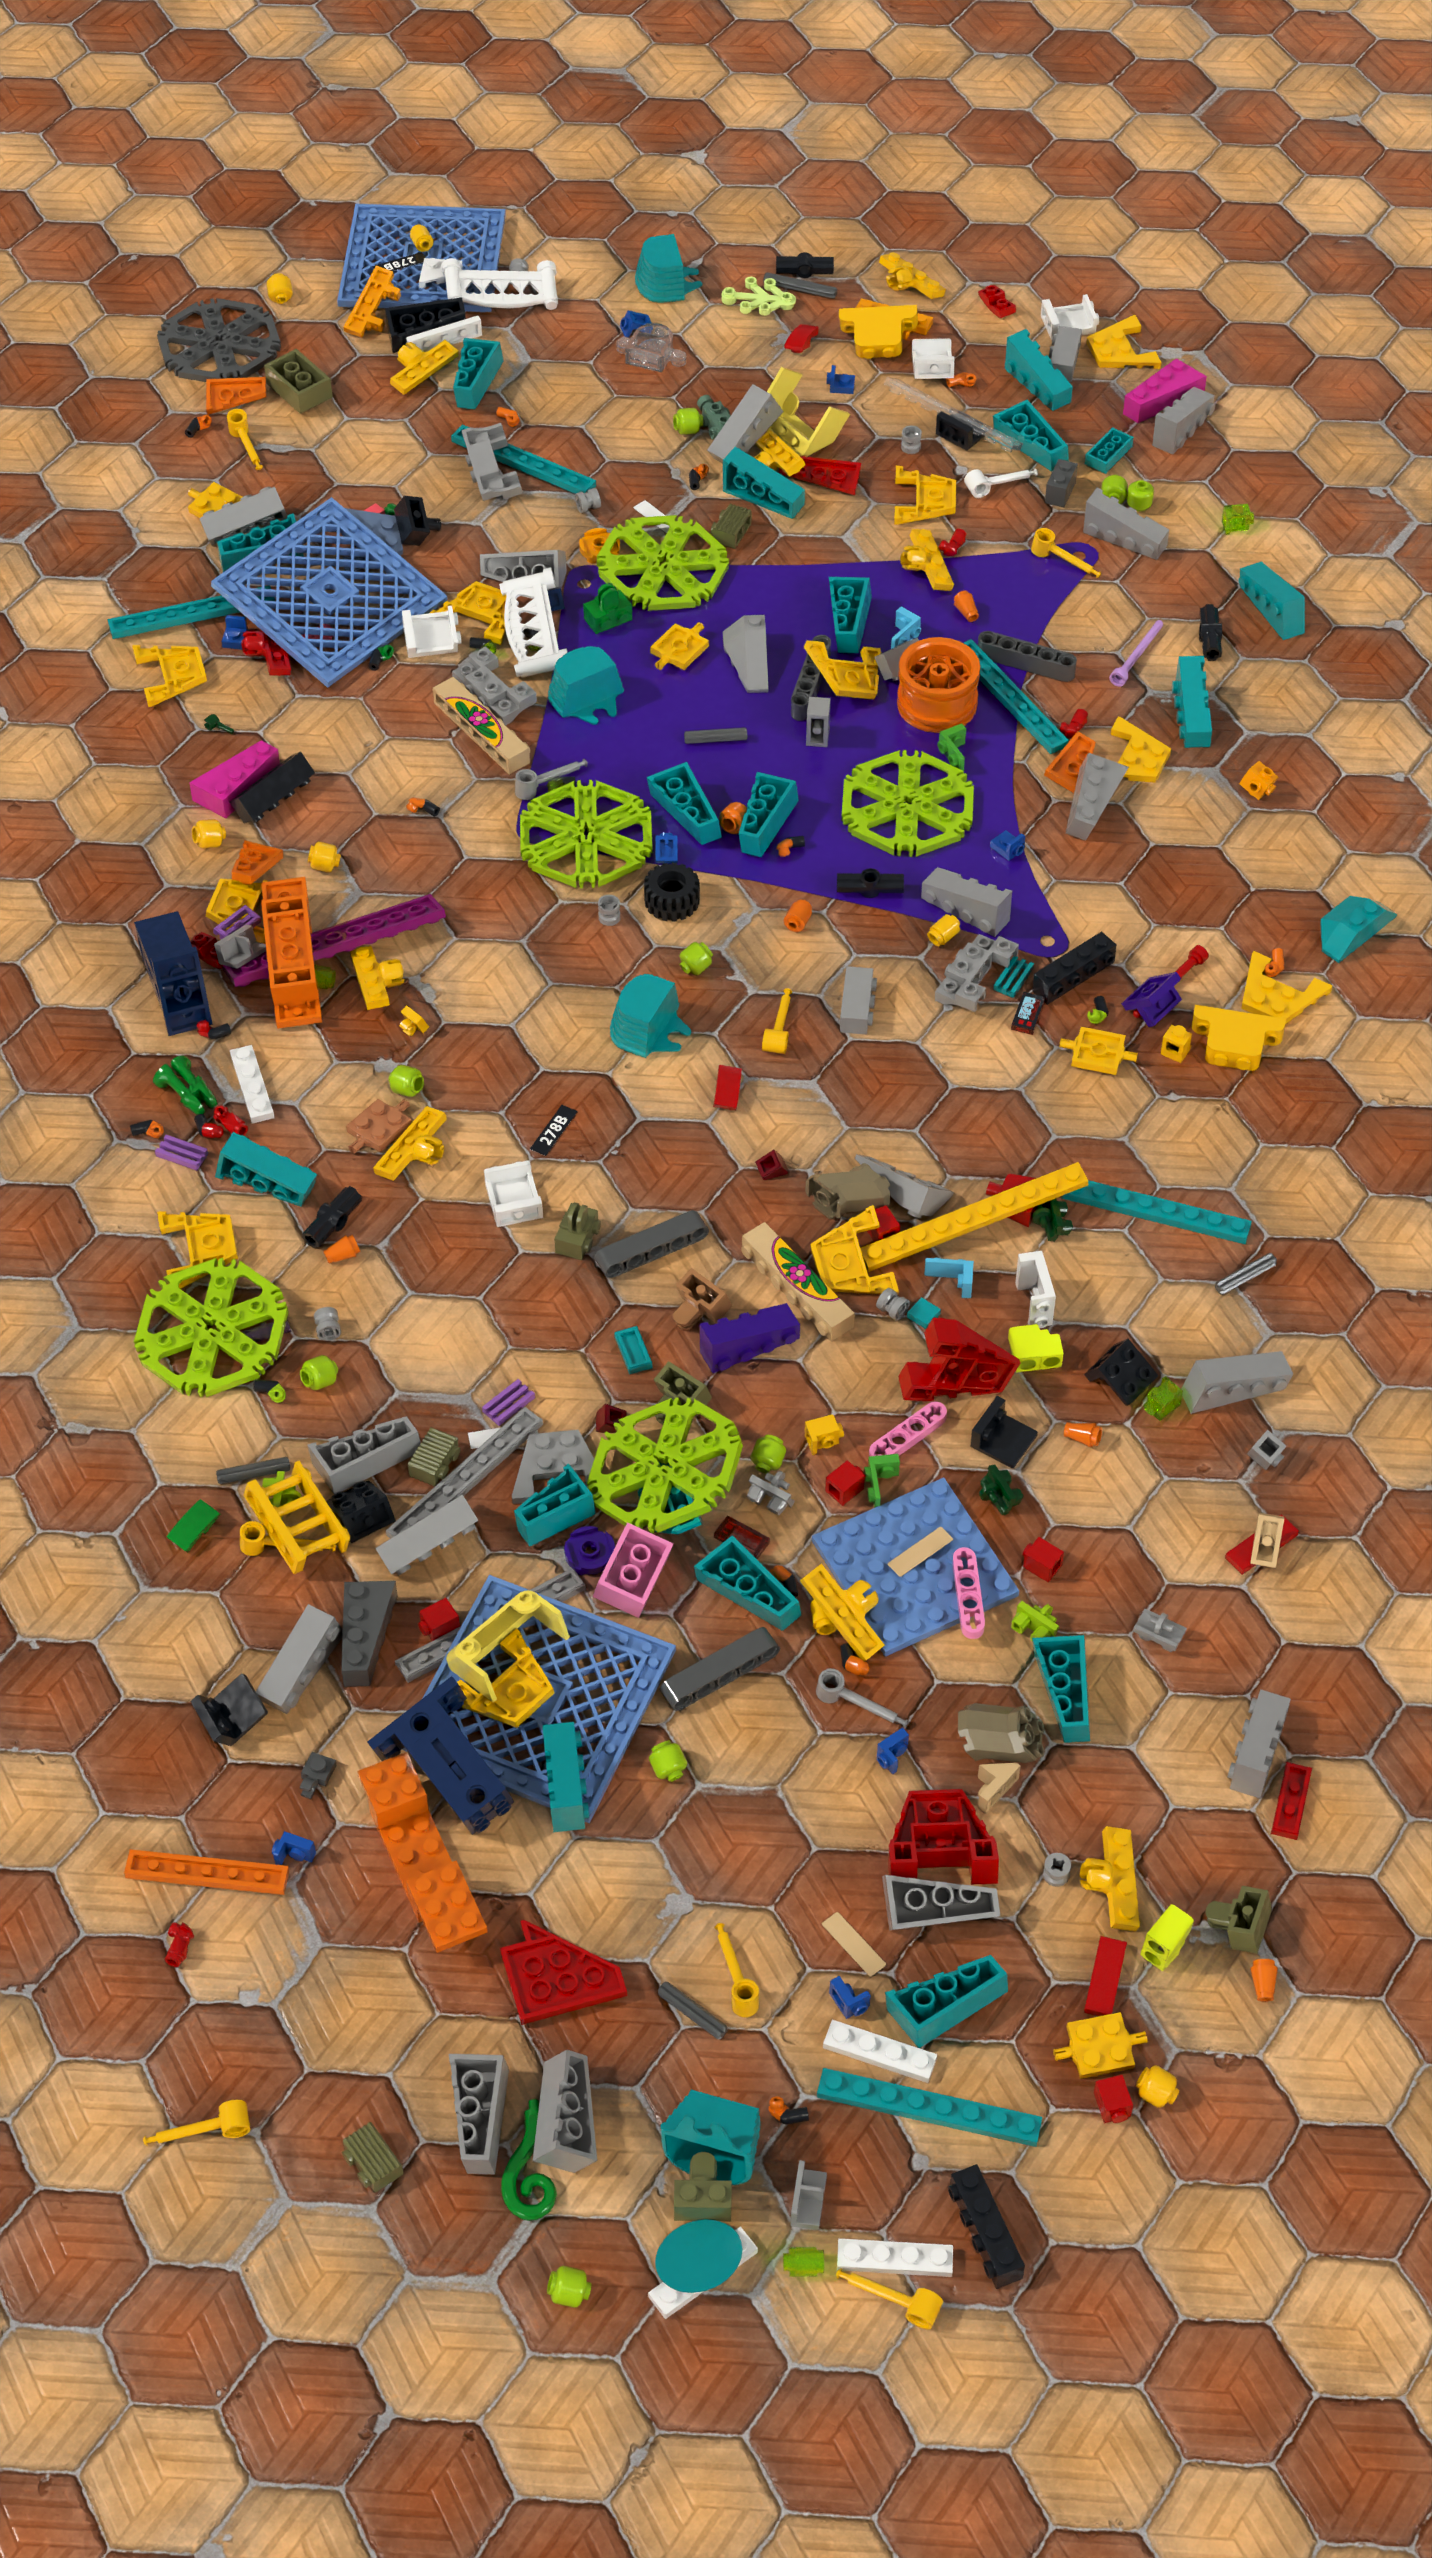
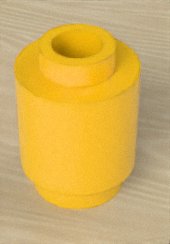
M420 224L411 228L410 238L417 250L425 252L431 249L434 240L428 229Z
M945 914L930 927L927 936L935 946L945 945L960 932V922L954 915Z
M815 1600L811 1601L810 1608L813 1627L820 1635L834 1633L837 1628Z

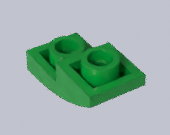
M200 1499L185 1513L166 1537L188 1553L200 1536L209 1531L221 1514Z

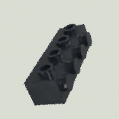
M300 751L289 756L229 802L243 823L249 821L255 823L264 817L263 812L267 809L271 811L278 807L280 799H287L295 794L294 789L299 786L301 788L311 781L309 778L315 772Z
M1101 931L1034 973L1032 992L1045 997L1044 1002L1048 1005L1115 962L1117 944Z
M978 2164L952 2173L950 2185L948 2186L949 2195L960 2209L961 2221L965 2228L968 2227L972 2235L973 2247L976 2253H980L984 2261L983 2267L989 2279L992 2278L996 2289L1023 2279L1024 2262Z

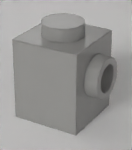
M1267 1430L1247 1455L1267 1470L1270 1465L1276 1467L1285 1457L1281 1453L1286 1448V1445Z

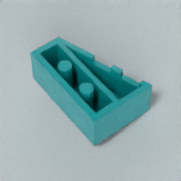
M569 1463L563 1467L564 1471L555 1479L552 1477L547 1482V1486L541 1492H535L514 1510L518 1532L529 1547L596 1514L592 1493Z

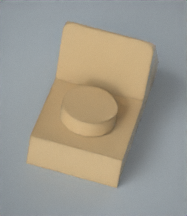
M1259 1512L1250 1564L1276 1568L1284 1524L1283 1516Z
M1018 1763L982 1764L979 1766L978 1778L985 1784L978 1792V1808L985 1814L1019 1779L1021 1766Z

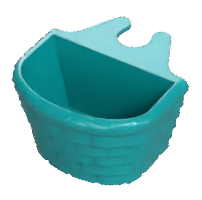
M674 234L650 237L645 240L635 273V284L641 295L649 301L656 303L685 300L687 293L702 286L701 281L687 282L685 280V277L688 275H698L699 270L683 267Z
M588 646L570 651L557 660L548 690V700L562 718L574 716L592 725L598 724V718L593 715V711L605 709L610 717H615L617 715L615 699L624 692V688L616 664L608 654L599 647Z
M651 974L636 976L626 984L621 991L610 1024L611 1041L618 1048L646 1058L652 1052H676L681 1050L679 1043L668 1040V1035L672 1032H680L685 1036L691 1034V1029L676 1014L679 1002L675 983Z
M691 2089L683 2102H680L677 2109H674L672 2115H669L666 2122L661 2124L660 2130L664 2154L673 2165L690 2174V2161L693 2155L699 2152L710 2153L717 2161V2181H732V2185L744 2184L751 2179L755 2164L754 2158L757 2152V2142L761 2129L759 2108Z

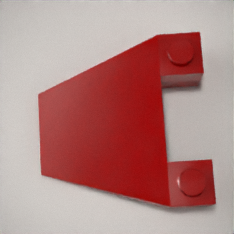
M932 1318L924 1332L929 1357H933L931 1362H906L898 1377L903 1400L927 1402L934 1401L935 1396L948 1395V1398L951 1399L957 1398L959 1393L971 1392V1396L1003 1392L1019 1367L1020 1359L955 1319Z
M962 1789L909 1791L901 1811V1818L899 1823L896 1824L893 1839L889 1843V1875L917 1879L918 1868L969 1866L971 1885L998 1884L999 1856L996 1840L986 1831L985 1823L977 1817L976 1810Z

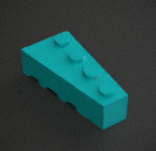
M736 446L723 459V492L791 519L805 505L804 488Z
M988 1955L960 1965L958 1970L946 1974L944 1972L933 1975L934 1978L921 1983L916 1981L907 1984V1988L895 1991L893 1989L885 1992L887 2011L914 2044L921 2048L1007 1993L1008 1978L1007 1973L992 1955Z

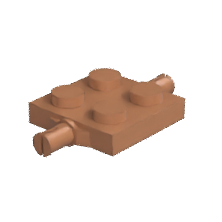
M380 1099L374 1101L346 1125L347 1132L357 1139L348 1146L349 1150L355 1154L363 1146H367L381 1153L402 1135L412 1123L411 1118L402 1113L410 1107L409 1102L403 1099L398 1105L393 1107Z

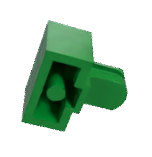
M612 583L602 585L598 589V596L594 597V600L583 604L584 620L595 634L632 620V604L622 591L617 590Z

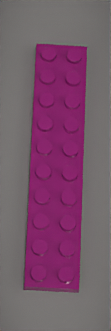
M431 894L313 932L311 940L314 961L321 958H331L336 953L342 951H352L357 946L363 944H373L378 939L384 937H394L406 930H415L427 923H436L446 917L445 910ZM267 952L262 953L239 968L222 965L223 971L235 987L247 986L252 981L269 978Z

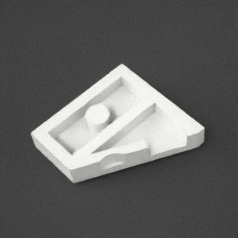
M424 258L419 288H425V283L436 281V284L446 282L441 266L445 259ZM459 260L460 263H461V270H462V268H463L462 260Z

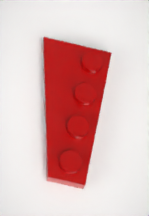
M800 456L806 465L798 473L790 476L855 495L861 472V463ZM779 468V474L788 476L781 468Z

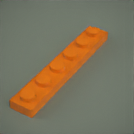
M130 1849L124 1875L128 1879L284 1895L289 1867Z

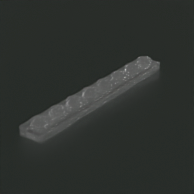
M886 378L884 385L890 387L889 391L897 395L902 393L906 395V400L913 403L918 401L922 403V408L928 411L933 409L937 411V415L942 411L972 427L973 434L986 436L985 440L990 443L996 444L998 442L1002 444L1001 448L1006 451L1021 450L1022 442L896 378Z

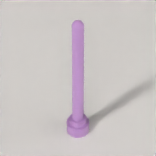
M1161 620L1155 622L1123 666L1114 669L1110 674L1109 678L1113 685L1121 687L1126 683L1129 670L1163 627Z

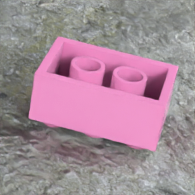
M627 1522L597 1583L593 1597L639 1618L669 1557L673 1543Z

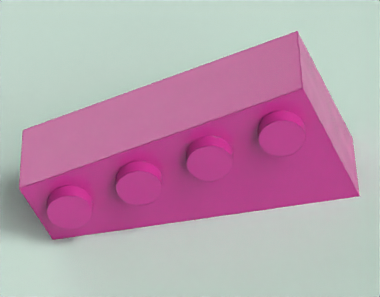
M1176 358L1125 395L1123 415L1137 423L1152 418L1159 411L1164 410L1165 407H1172L1173 402L1176 399L1180 400L1182 395L1191 388L1196 387L1205 391L1207 376Z
M261 740L189 782L192 801L227 818L235 811L229 801L280 764L278 749Z

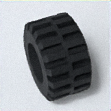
M674 862L672 864L663 863L662 866H655L654 870H650L648 876H645L644 901L648 912L654 914V917L657 919L662 918L663 921L672 920V922L677 921V919L684 920L686 916L690 917L693 915V911L698 909L700 903V882L697 873H693V869L690 867L686 868L684 864L677 865Z

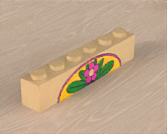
M452 677L433 687L434 704L509 775L530 764V748L528 744L522 742L513 730L508 729L503 721L491 712L489 707L484 706L476 695H472L466 689L463 683Z
M765 1222L742 1236L741 1250L743 1255L756 1264L760 1273L766 1274L770 1278L773 1286L778 1290L780 1289L786 1295L788 1301L792 1305L795 1304L801 1310L804 1318L810 1320L822 1336L825 1335L832 1342L854 1328L855 1313Z

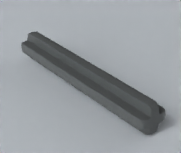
M769 272L764 275L763 281L767 278H772L776 281L777 287L835 299L837 296L836 287Z

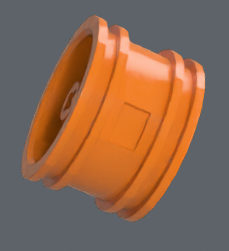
M943 637L919 640L904 650L899 661L898 677L900 684L897 692V707L901 717L917 729L940 733V731L961 723L964 726L968 724L976 714L978 705L977 686L980 678V662L976 653L960 641Z

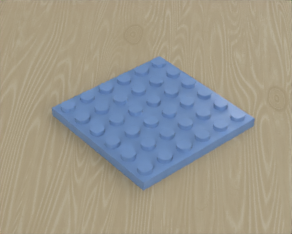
M944 1477L812 1535L814 1546L843 1590H847L858 1580H864L872 1586L862 1594L864 1597L876 1591L879 1599L878 1604L865 1614V1619L885 1644L880 1649L885 1657L960 1623L952 1565L953 1554L959 1548H969L976 1555L984 1612L1019 1596V1589ZM939 1527H942L953 1538V1541L901 1577L888 1566L891 1560ZM962 1557L961 1560L963 1561L964 1570L967 1569L968 1561H966V1558ZM963 1578L960 1580V1583L964 1586H972L974 1581L970 1578ZM968 1599L963 1602V1605L967 1608H974L977 1606V1603L974 1600Z

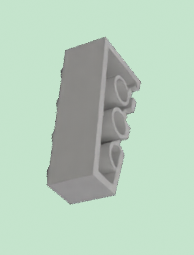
M265 487L256 495H246L237 503L233 504L230 502L223 505L222 509L214 512V510L204 513L203 517L199 519L211 546L217 544V541L236 535L238 532L247 534L258 525L266 527L273 520L281 518L282 521L287 519L286 511L276 488Z
M939 867L922 882V899L994 937L1010 921L1012 890H997L996 885L988 884L985 886L979 884L977 879L970 878L966 880L962 878L961 874Z
M1282 1351L1196 1360L1180 1392L1190 1413L1193 1414L1284 1390L1291 1380L1293 1372Z
M406 1416L375 1425V1429L369 1431H362L360 1429L353 1431V1435L339 1439L336 1436L329 1438L327 1443L317 1445L315 1442L307 1445L312 1465L333 1494H336L412 1457L418 1446H420L418 1431Z
M1261 1689L1258 1698H1252L1248 1711L1252 1716L1250 1720L1246 1719L1241 1734L1245 1735L1243 1742L1238 1741L1234 1755L1237 1756L1236 1763H1231L1227 1778L1232 1779L1231 1790L1261 1799L1288 1713L1290 1698Z
M891 1875L882 1876L889 1931L1000 1916L998 1894L995 1888Z
M565 2050L544 2062L533 2153L534 2162L575 2173L597 2161L588 2057L586 2055Z

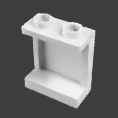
M1087 294L1083 295L1081 304L1054 308L1050 299L1042 300L1041 318L1051 340L1053 339V334H1057L1059 326L1082 329V335L1096 333L1097 325H1099V315L1095 313L1093 301L1089 300Z
M950 338L912 340L914 379L954 378L955 360L951 353Z
M448 606V611L412 616L410 610L402 611L408 658L458 652V644L462 643L460 631H456L455 625H458L457 612L453 613L452 606Z
M530 1161L494 1166L484 1170L485 1186L497 1227L543 1218L541 1197L537 1194Z
M1035 1251L1018 1254L1015 1282L1017 1290L1032 1288L1034 1295L1030 1300L1028 1325L1037 1324L1039 1328L1050 1326L1053 1324L1056 1295L1043 1252Z

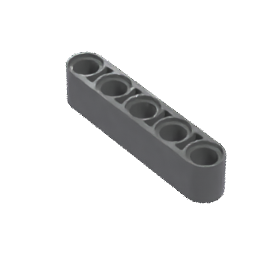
M983 631L978 636V646L993 662L1065 682L1075 678L1077 659L1071 653L992 631Z
M826 635L815 636L812 641L824 642L828 657L830 658L831 639ZM808 653L791 697V716L797 721L807 719L809 697H817L823 680V675Z
M691 1210L605 1246L597 1251L594 1258L605 1276L613 1278L701 1241L708 1235L709 1229L698 1212Z
M758 1628L668 1678L660 1686V1692L675 1711H680L768 1662L779 1653L780 1646L766 1628Z

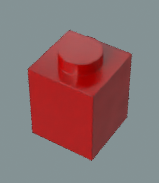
M887 1205L875 1208L879 1228L867 1231L872 1240L876 1242L899 1233L900 1224Z
M847 1460L826 1477L825 1491L844 1506L864 1490V1472L860 1467L854 1466Z
M1038 1537L1033 1544L1029 1543L1023 1551V1568L1049 1583L1063 1565L1064 1551Z
M447 1598L419 1611L421 1622L418 1623L422 1634L424 1636L428 1635L432 1641L460 1627L459 1615Z
M1123 2075L1096 2081L1094 2096L1103 2122L1121 2123L1127 2120L1128 2117H1131L1133 2103Z

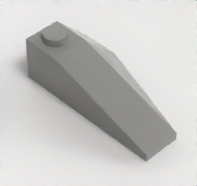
M858 1154L855 1156L860 1165L866 1163L877 1174L887 1178L890 1183L888 1188L890 1196L900 1206L908 1209V1214L917 1218H921L922 1215L932 1216L953 1196L954 1192L931 1181L926 1182L915 1178L916 1175L901 1170H896L895 1172L896 1167L875 1158Z

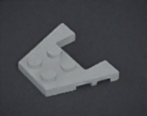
M579 1430L529 1434L512 1493L513 1504L524 1503L534 1494V1480L556 1478L564 1471L563 1467L568 1463L577 1475L585 1476L586 1487L588 1486L587 1480L594 1457Z

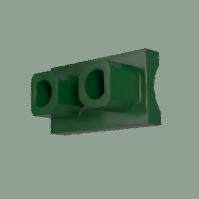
M1057 1198L1036 1207L1037 1210L1032 1213V1220L1035 1224H1041V1227L1045 1228L1048 1241L1055 1242L1059 1235L1068 1236L1073 1229L1072 1221L1062 1219L1068 1210L1066 1202L1057 1201Z
M994 1464L989 1465L988 1473L980 1481L982 1489L979 1491V1496L983 1501L991 1500L1001 1515H1007L1013 1506L1021 1503L1024 1495L1020 1489L1010 1488L1009 1485L1012 1479L1008 1470L999 1471Z

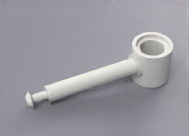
M976 469L970 471L965 476L964 483L975 498H982L990 492L991 485L1030 478L1031 475L1037 476L1038 470L1034 469V471L1030 472L1029 470L988 478L984 476L982 471Z

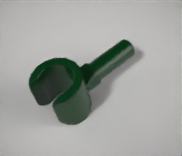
M211 714L204 719L206 722L204 726L209 731L217 727L231 734L234 732V729L222 724L215 714Z

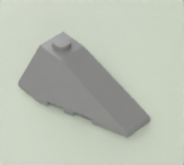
M546 550L480 554L481 576L503 582L543 572V569L551 567L555 585L562 589L566 575V551Z
M744 615L723 631L724 651L729 655L733 667L735 666L738 677L747 693L768 692L765 615Z

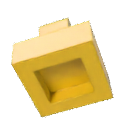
M407 1005L401 1011L405 1019L399 1026L408 1036H412L416 1028L423 1034L429 1028L425 1020Z

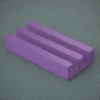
M244 905L217 925L213 933L216 936L219 934L220 939H223L246 924L251 925L253 928L261 923V917ZM245 914H248V915L245 916L243 919L238 920V919H240L242 916H244ZM234 923V925L231 928H229L227 931H224L226 928H228L230 925Z
M165 1135L164 1142L161 1141L159 1144L160 1148L155 1150L156 1157L196 1171L208 1155L206 1148L169 1135ZM165 1150L172 1151V1152H174V1153H177L178 1155L173 1154V1153H170V1152L165 1151Z
M517 1379L482 1407V1412L500 1426L535 1399V1393L532 1390L529 1391L526 1385L523 1386L522 1382ZM523 1394L525 1395V1396H523L520 1400H518L515 1404H513V1402H514L516 1399H518V1398H519L520 1396H522ZM507 1409V1410L504 1411L502 1414H500L498 1417L496 1416V1415L499 1414L502 1410Z

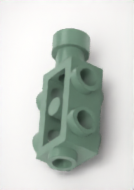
M703 395L698 399L697 406L702 411L703 427L707 426L711 439H715L730 418V412L728 408L723 406L721 401L714 402L711 396Z

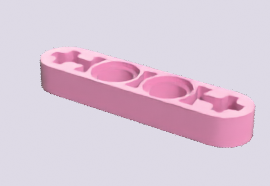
M931 1402L875 1441L870 1446L869 1456H880L884 1451L885 1455L898 1454L900 1456L945 1423L947 1417L945 1405L940 1402ZM918 1423L923 1425L924 1429L914 1431L910 1426ZM902 1437L905 1439V1442L898 1445L893 1443L892 1439Z
M962 1547L954 1552L952 1564L962 1634L965 1637L977 1639L983 1635L985 1627L976 1555L971 1549ZM962 1557L966 1558V1561H968L967 1569L964 1570L963 1561L961 1560ZM970 1578L974 1581V1584L972 1586H964L960 1583V1580ZM968 1599L974 1600L977 1606L967 1608L963 1605V1602ZM970 1617H974L976 1629L971 1628Z

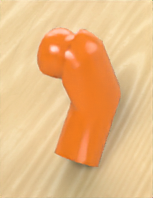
M966 372L956 374L954 378H946L949 388L955 385L971 387L976 382V376Z
M498 407L496 415L505 418L509 426L515 427L519 424L520 419L516 411Z
M1281 948L1272 950V962L1265 966L1264 972L1266 976L1272 978L1284 970V955Z

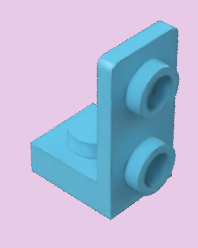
M902 606L896 610L895 626L900 631L892 637L891 649L917 638L921 632V617Z
M941 1258L925 1259V1276L958 1278L957 1288H962L961 1298H971L974 1261Z

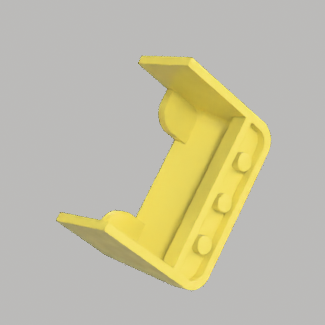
M781 367L767 392L773 396L784 412L767 431L772 430L799 456L808 457L835 441L850 414L829 406L814 431L795 415L799 407V399L793 391L800 381L802 374Z
M534 1591L520 1592L448 1652L446 1660L450 1670L494 1703L497 1698L488 1674L479 1668L476 1663L532 1616L563 1639L568 1640L570 1636L561 1611Z

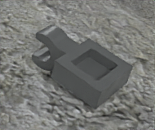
M314 1752L311 1753L301 1772V1778L303 1779L300 1785V1789L303 1790L301 1796L311 1799L318 1784L326 1787L337 1766L335 1759Z

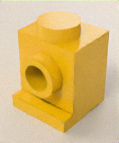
M1171 1025L1163 1036L1161 1055L1182 1063L1191 1050L1192 1033L1187 1032L1183 1026ZM1174 1045L1179 1047V1051L1177 1052L1170 1048Z
M833 1414L805 1421V1438L812 1455L817 1454V1449L831 1448L839 1444V1438L844 1437L843 1427L841 1423L836 1422Z

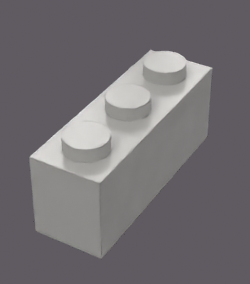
M1059 326L1057 334H1053V346H1050L1049 358L1052 360L1053 368H1058L1065 378L1072 382L1081 345L1082 329Z
M846 966L840 1015L841 1033L867 1035L868 1025L872 1026L873 1012H870V1008L874 1009L875 995L871 994L872 991L876 992L877 978H873V968Z

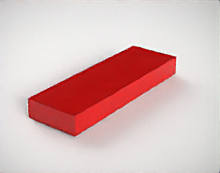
M1285 1517L1279 1549L1298 1536L1299 1530ZM1255 1533L1225 1555V1559L1242 1575L1256 1566V1564H1250Z
M1286 1762L1271 1834L1294 1840L1298 1839L1312 1772L1311 1767Z
M1100 1936L1084 2013L1096 2016L1112 2014L1127 1942Z

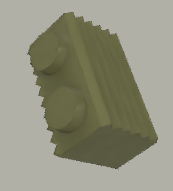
M730 503L726 510L720 512L718 522L712 524L711 534L722 545L736 549L751 526L752 511Z
M430 1427L427 1435H425L420 1446H418V1449L408 1462L409 1476L428 1483L433 1487L436 1486L440 1479L443 1480L447 1476L450 1462L452 1460L456 1461L460 1454L458 1437Z
M368 2122L367 2125H364L352 2135L343 2139L344 2151H342V2155L350 2167L355 2165L358 2171H360L357 2173V2176L365 2188L370 2186L373 2192L376 2193L403 2175L401 2163L372 2122Z

